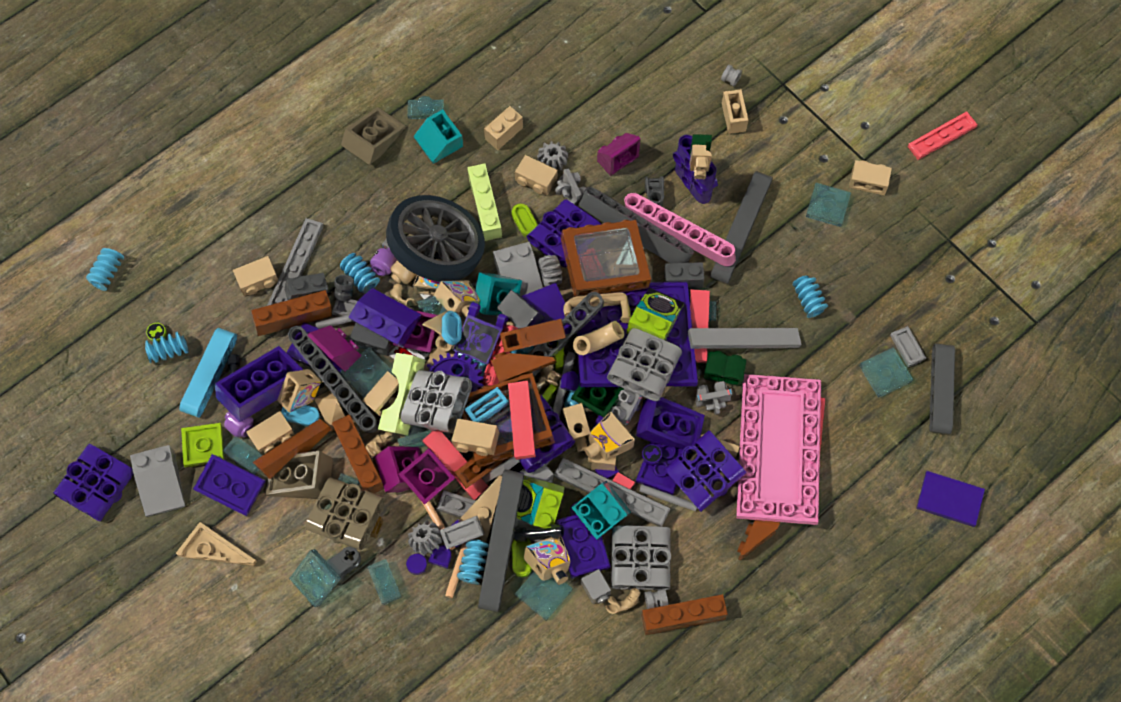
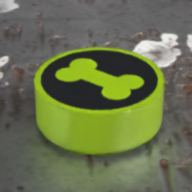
M153 323L148 326L146 334L150 341L153 342V338H155L159 343L160 336L166 338L167 330L161 323Z

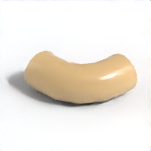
M613 321L593 332L578 336L573 342L574 350L579 355H586L605 348L624 337L623 328L617 321Z

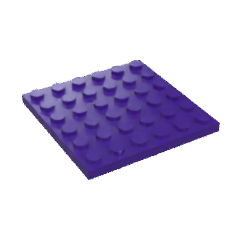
M650 282L649 288L684 302L666 341L675 344L682 350V354L666 387L697 386L695 351L690 347L688 330L692 328L688 283ZM649 288L619 292L626 294L628 297L631 317ZM621 305L604 306L577 333V337L602 328L613 321H617L624 331V337L617 342L586 355L578 354L580 387H620L611 383L607 379V375L619 353L620 347L623 346L628 336L626 334L628 323H623L620 320L622 317ZM579 311L576 314V319L579 321L586 317L585 311Z

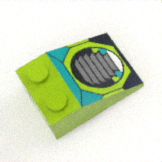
M649 288L629 320L626 334H629L632 328H636L666 341L684 302Z
M524 475L517 518L534 526L551 528V525L555 524L564 493V486Z

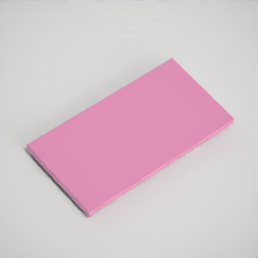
M744 374L739 464L747 473L738 480L737 519L818 525L821 380Z

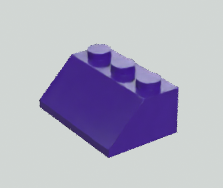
M372 288L357 301L348 318L403 348L422 315Z

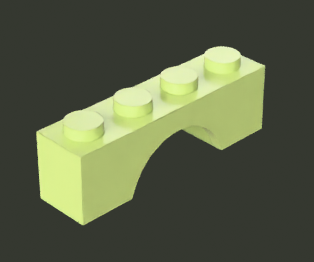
M486 164L467 167L469 182L485 241L502 238L501 224Z
M396 353L392 373L398 379L399 392L395 402L389 408L382 410L379 430L408 436L411 425L402 422L401 412L415 374L419 370H424L425 359Z

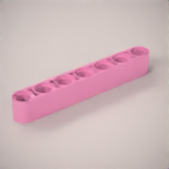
M630 193L625 197L626 208L688 245L693 250L723 266H731L735 263V247L731 243L639 194Z

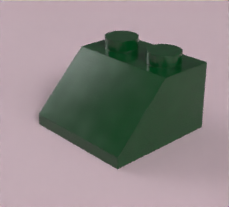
M579 386L571 399L579 404L582 403L584 407L604 418L610 413L612 407L616 406L619 400L618 395L624 388Z

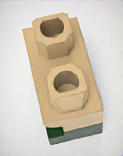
M692 135L690 171H694V179H705L706 171H709L712 158L710 153L712 135Z

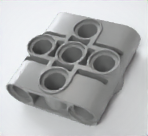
M632 328L623 346L619 349L607 379L611 383L647 399L659 401L667 383L670 381L682 350L675 344L640 329Z
M419 370L415 374L401 412L402 422L404 424L424 427L430 431L439 430L454 433L457 419H461L471 392V380L466 377L448 375L442 371Z
M614 526L612 528L611 587L622 590H631L633 588L638 590H658L663 588L670 590L671 529L655 526ZM644 535L647 540L639 542L636 536ZM624 554L626 560L618 561L615 556ZM642 554L646 557V561L640 562L636 559V556ZM664 555L667 560L659 562L656 556ZM643 574L646 580L639 582L636 579V575Z

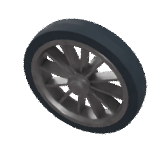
M419 195L402 201L391 214L386 229L388 246L398 262L412 273L432 281H457L465 278L479 264L485 248L484 234L476 219L457 203L438 196ZM422 215L424 222L417 216ZM430 216L438 217L437 225H434ZM442 219L450 223L445 228L441 226ZM408 220V221L411 222L413 225H410V224H408V223H405V221ZM454 227H456L460 231L448 233ZM404 232L414 236H405ZM421 243H424L423 245H421V246H420L419 248H417V249H415V248L411 245V244H421ZM435 251H438L442 261L433 259ZM459 251H462V252H465V253H468V254H467L466 256H464V255H462ZM448 255H450L455 261H450Z

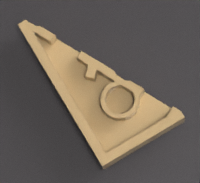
M502 475L498 476L460 518L461 521L478 515L485 534L474 538L476 540L486 543L488 541L496 512Z
M199 522L176 552L177 556L250 566H254L257 563L251 556L201 522Z

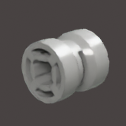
M665 588L658 589L657 592H644L647 609L668 605Z

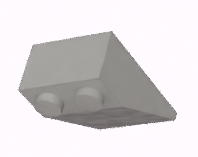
M530 242L493 251L498 275L522 280L520 296L543 288Z
M170 445L130 455L133 474L146 517L186 507L175 452Z

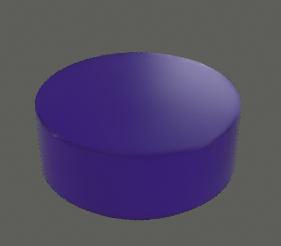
M413 554L407 559L406 566L411 574L420 575L425 572L427 562L423 555Z

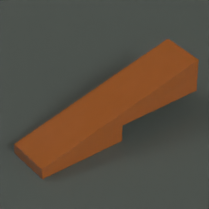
M319 419L256 459L253 463L266 477L271 479L297 453L309 452L332 429Z

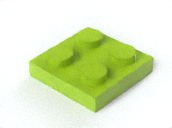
M221 423L181 428L183 465L185 468L206 465L212 454L224 460Z

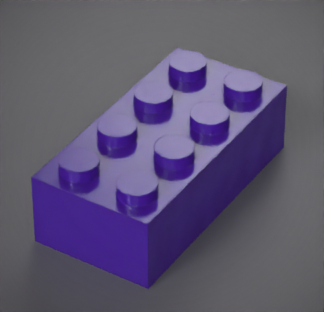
M278 346L215 383L216 398L239 422H242L278 399L288 372L303 369Z

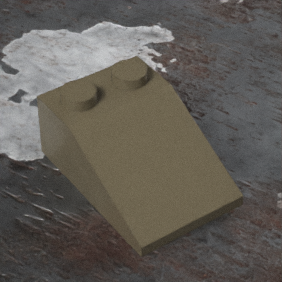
M377 107L345 129L341 146L370 165L383 155L404 131L406 126Z
M321 451L296 454L271 479L268 478L266 495L318 498L327 479L331 477L333 459Z

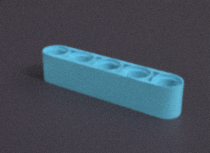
M221 328L215 330L181 400L179 407L181 412L198 418L203 414L214 391L215 383L218 382L227 363L228 355H231L236 344V333Z

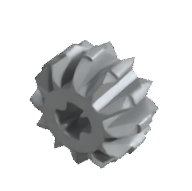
M551 140L549 145L544 142L543 148H539L538 161L562 170L563 165L567 164L568 153L565 145L560 146L559 142L553 144Z
M547 255L539 258L538 267L543 285L546 287L554 283L557 285L561 284L563 278L562 271L556 255Z
M427 520L423 524L418 522L416 528L412 527L413 532L408 533L409 545L415 553H420L423 556L427 552L432 554L434 549H439L438 544L443 542L438 526Z

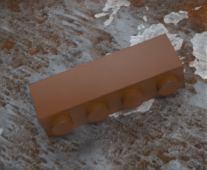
M326 290L251 310L258 336L332 316L331 304Z
M350 414L332 422L333 428L362 489L372 493L383 490L382 481Z
M722 594L642 610L641 617L645 635L725 620L728 613Z

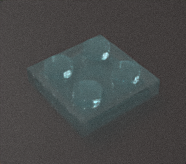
M815 183L806 217L841 227L851 192Z
M370 347L361 354L362 356L346 372L344 370L340 371L342 376L363 398L366 397L387 371L395 376L392 370Z
M894 347L861 362L859 365L878 398L913 381L912 376Z
M313 549L309 551L289 579L314 607H318L341 577L318 551Z
M533 572L515 593V596L547 621L573 589L566 583L558 585L554 578L543 581Z

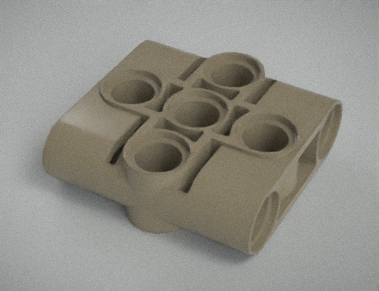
M330 477L327 479L306 521L305 528L308 531L331 539L334 543H342L361 551L365 547L383 510L385 497L361 489L356 484H348ZM358 493L355 498L351 499L352 494ZM332 504L329 509L324 510L326 505ZM349 511L348 515L342 517L343 512ZM367 517L364 523H359L362 518ZM336 529H340V532L338 534L333 535V532Z

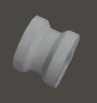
M729 64L723 72L721 81H727L734 87L741 77L742 70H736Z

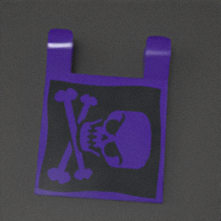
M472 302L461 329V340L455 344L453 351L465 354V356L489 365L499 341L500 333H502L509 317L499 314L496 326L477 319L476 316L481 306Z

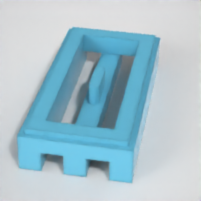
M496 387L465 408V412L472 421L483 423L508 406L509 401L500 389ZM496 395H499L497 398H495L494 400H492L490 403L488 402V403L485 404L481 409H479V410L476 411L475 413H472L475 409H477L478 407H480L481 405H483L484 403H486L487 401H489L490 399H492V398L495 397Z

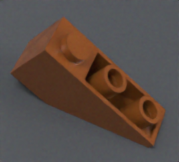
M562 318L500 333L504 352L566 338Z
M754 520L753 524L749 523L745 534L748 535L746 542L741 541L737 550L738 553H741L738 560L744 559L776 533L780 522Z

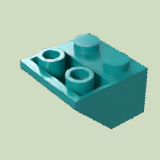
M443 109L428 117L414 135V139L432 164L464 147L462 134Z
M607 481L601 483L572 507L573 511L596 540L631 513L630 509Z

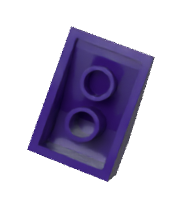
M660 397L659 401L645 399L643 400L635 436L652 443L684 449L694 444L700 438L705 415L663 397Z

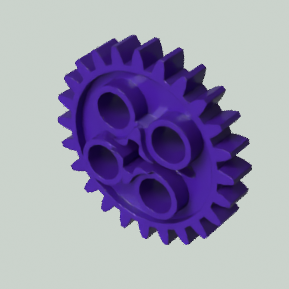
M447 352V358H443L440 354L439 361L434 358L432 359L433 366L427 364L431 372L442 371L448 375L468 376L472 382L471 392L477 391L484 386L480 383L484 381V377L479 376L482 374V370L477 369L478 363L472 364L473 360L471 357L466 360L465 354L459 358L457 352H455L453 357ZM454 369H463L460 374H453Z

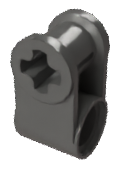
M645 177L646 199L663 207L664 177Z
M346 547L337 555L327 560L321 568L332 583L335 584L359 566L361 555L357 549ZM351 554L354 557V560L351 561L348 558V555Z

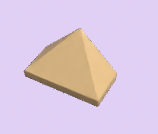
M331 391L315 397L314 400L326 424L331 427V432L334 430L332 422L345 417L337 398Z

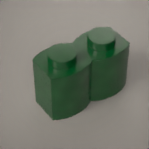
M721 351L709 352L703 378L741 386L747 360L743 359L740 355L727 356Z

